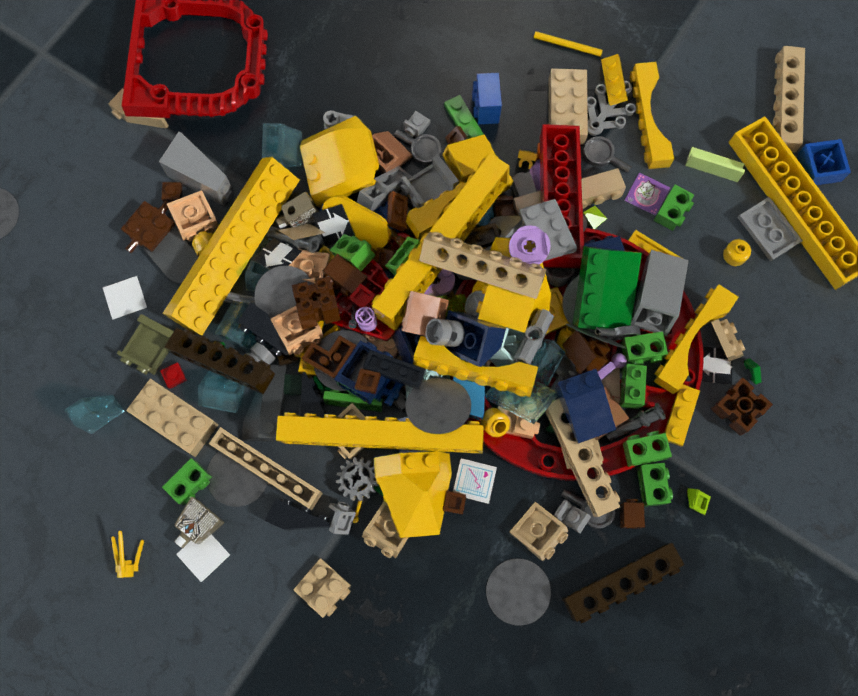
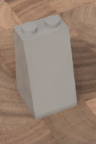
M178 132L159 160L168 178L181 182L182 185L195 192L202 190L205 197L225 206L232 199L234 192L227 176L181 132Z
M650 251L640 281L632 313L631 326H639L640 329L654 333L663 331L664 336L669 334L679 317L689 260L659 251Z

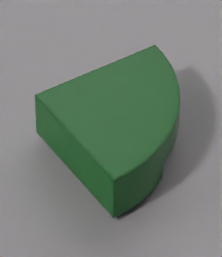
M751 358L745 359V369L749 368L752 375L750 377L751 381L755 385L761 383L760 366Z

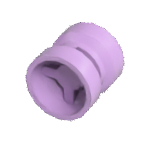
M369 307L358 309L355 319L359 328L365 332L374 330L377 326L374 311Z

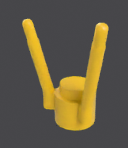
M120 530L118 531L119 555L116 539L114 536L111 537L116 565L115 572H117V578L134 577V571H138L144 540H140L135 561L132 564V560H124L123 535Z

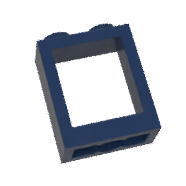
M360 340L334 380L337 386L371 404L387 378L380 377L376 394L356 390V382L348 377L364 354L368 355L370 350L392 358L394 357L386 351L382 353L377 350L374 344L370 342L365 343Z

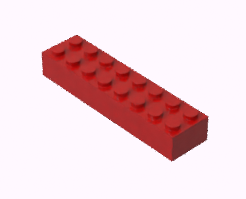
M543 124L540 134L541 203L556 199L577 246L576 252L543 261V267L580 269L584 246L580 126Z

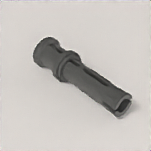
M273 226L266 233V236L269 238H276L293 244L297 249H307L310 253L316 252L319 247V238L317 236L293 240L278 231L281 229Z
M657 402L654 407L645 411L640 410L638 415L628 419L616 427L615 431L607 433L606 436L612 441L639 427H648L652 422L666 419L665 414Z

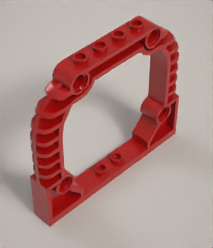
M136 0L121 105L125 116L170 118V114H176L177 116L199 115V117L225 116L227 113L237 111L249 99L257 98L261 92V85H264L262 70H265L266 62L263 59V55L267 54V46L264 44V40H268V31L264 29L263 18L260 15L254 14L252 9L241 0ZM182 15L216 16L232 19L241 25L243 38L247 41L245 69L237 74L235 86L222 93L169 92L167 86L163 84L152 86L141 75H138L140 63H143L141 51L145 48L144 28L153 27L164 19L169 21L179 20Z

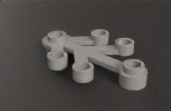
M624 81L628 97L632 91V85L630 82ZM598 84L595 89L601 111L598 117L594 108L596 99L594 97L587 98L589 115L588 133L592 136L601 134L603 129H622L626 124V119L621 115L632 116L636 111V106L632 103L627 104L626 107L615 109L614 107L617 104L611 106L609 103L607 104L605 98L606 86L604 84ZM618 116L615 121L604 122L607 117Z

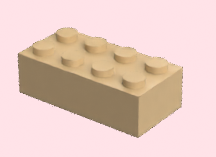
M551 69L548 79V124L580 126V145L585 144L588 136L587 70Z
M149 379L126 410L194 457L197 456L218 426L215 421L152 379Z

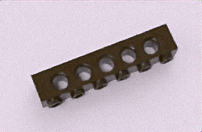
M176 328L166 343L165 348L174 356L263 395L275 376L268 363L262 360L256 362L248 354L242 356L237 350L231 347L226 349L224 345L217 341H214V343L209 342L210 340L205 336H195L194 332L186 328L184 331Z
M667 543L562 598L573 621L584 623L592 618L591 614L595 612L601 614L610 609L608 605L614 602L620 604L626 601L627 595L631 593L637 595L645 590L644 586L650 583L652 586L663 581L662 577L667 574L669 576L680 572L679 568L684 566V563L673 543ZM658 559L663 563L661 571L655 567V562ZM639 569H643L646 573L644 580L638 578L637 573ZM622 578L628 581V587L625 590L620 587V580ZM605 587L611 592L608 599L602 596V590ZM586 597H590L593 600V605L589 609L584 606V599Z

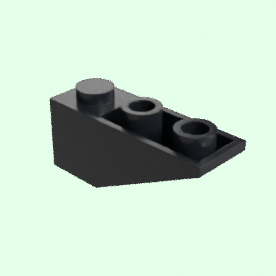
M251 302L236 322L239 325L238 329L245 334L250 332L256 336L254 338L255 341L263 346L265 343L271 347L270 351L277 356H286L288 351L270 317L265 311Z
M306 372L302 373L300 416L304 417V414L309 413L317 414L320 418H324V415L329 414L328 410H323L321 404L324 401L320 393H315L313 387L316 384L312 376H307Z
M283 497L281 501L275 498L265 519L266 522L284 530L327 528L331 525L328 522L329 518L318 514L317 517L310 514V509L301 505L299 509L291 506L293 502Z

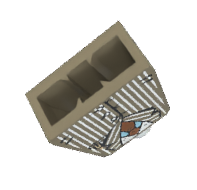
M304 192L282 205L281 209L284 215L276 218V222L280 229L289 224L292 227L312 224L315 222L312 214L319 212L308 193Z
M191 497L174 525L181 531L174 542L181 548H184L190 540L195 544H201L225 522L198 499Z

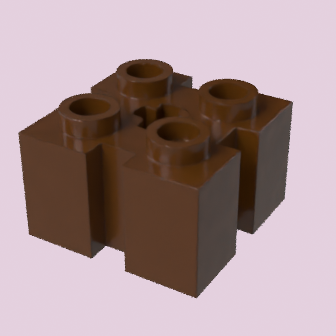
M330 276L315 279L316 284L308 285L307 282L292 285L302 330L318 326L317 322L325 320V324L341 320Z
M743 377L736 381L728 389L726 395L720 398L711 408L722 420L728 418L731 421L728 426L740 436L749 432L758 422L756 419L763 416L773 405L762 394L756 396L752 392L754 387Z

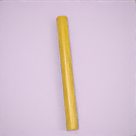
M537 31L534 34V39L601 57L603 51L602 49Z

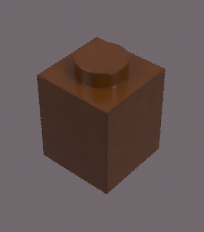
M626 499V502L620 504V528H645L644 503H638V499Z

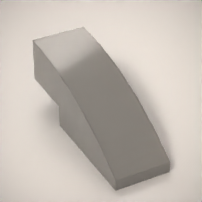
M398 166L374 178L376 180L375 185L362 189L359 192L357 203L374 211L388 201L389 193L392 191L397 193L401 190V177L405 176L409 179L412 176Z

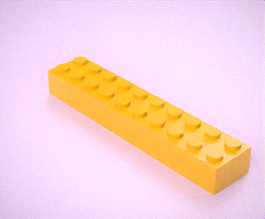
M764 116L737 131L729 141V145L744 163L766 196L771 198L803 240L801 244L833 288L837 290L857 278V239L768 119Z
M491 153L486 159L483 158L475 174L471 173L464 188L461 187L457 191L454 201L446 205L444 214L440 218L435 219L430 232H439L445 237L457 238L464 242L508 185L510 165ZM427 232L422 236L419 246L411 250L408 256L409 259L405 264L402 263L398 267L395 277L387 281L384 287L385 290L381 295L378 294L372 302L376 318L394 331L400 326L406 314V301L409 298L410 291L424 294L442 271V268L419 261L424 238L428 235ZM440 248L442 252L448 253L444 248Z
M273 157L261 159L163 312L164 315L196 335L204 334L280 213L282 205L286 203L300 181Z
M284 413V416H278L276 441L284 444L483 454L484 427L479 424L480 422L467 421V425H462L452 432L431 434L418 429L409 418H406L405 422H400V420L393 417H385V421H380L377 417L365 416V420H360L357 416L345 415L344 419H340L337 415L325 414L324 418H320L317 414L306 413L304 417L296 415V413Z

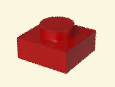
M360 284L350 295L349 301L359 308L369 307L376 295Z
M178 362L160 370L169 389L187 381Z

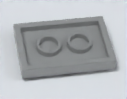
M767 197L737 217L770 262L803 241L770 197Z
M556 199L519 209L518 214L524 226H536L549 237L550 252L544 261L576 252L577 246Z

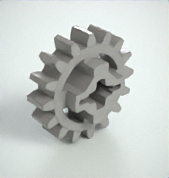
M356 457L353 458L352 463L346 460L347 466L341 465L342 473L338 472L336 474L340 477L336 481L338 485H341L338 490L344 492V497L348 498L350 496L352 501H355L356 497L359 501H362L363 496L369 499V493L376 492L373 487L379 486L375 481L373 463L371 461L366 462L364 458H361L359 462ZM366 469L369 471L370 478L366 476ZM346 481H348V482L350 483V486H349L350 490L348 489V487H347V485H346Z

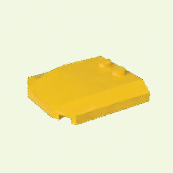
M353 116L301 141L300 150L310 195L317 207L321 208L322 204L331 197L337 195L347 197L364 188L375 185L376 180L374 177L376 170L379 168V161L372 133L357 116Z

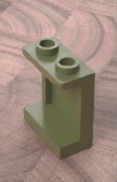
M141 314L137 319L140 325L122 352L118 350L116 354L121 357L120 361L126 365L131 366V364L138 366L136 370L147 375L149 372L155 375L169 352L165 345L174 331Z

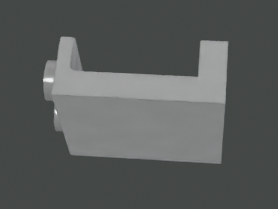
M438 154L432 158L430 166L409 179L405 176L401 177L402 191L405 195H409L412 198L411 202L417 208L424 206V203L430 199H437L444 191L455 189L459 184L457 177Z

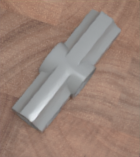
M537 310L530 326L525 331V336L513 361L531 365L538 349L542 346V341L554 318V315L548 310Z

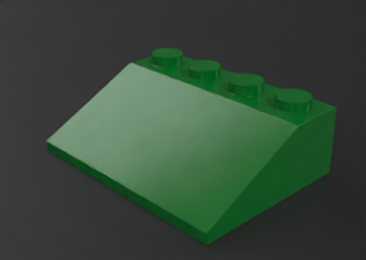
M583 246L573 325L586 329H613L631 326L642 256L641 252Z

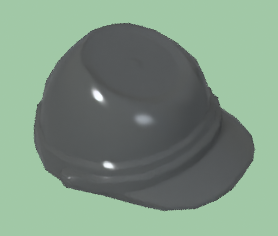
M544 267V269H547V281L553 287L565 286L572 279L575 272L574 268Z

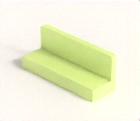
M694 147L690 149L685 165L738 182L745 172L743 169L744 163Z

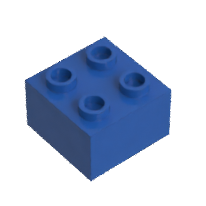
M499 73L477 74L476 81H473L472 101L475 105L473 113L474 118H477L478 125L499 123L502 108Z
M841 139L805 144L797 154L800 164L816 185L842 182L851 173Z

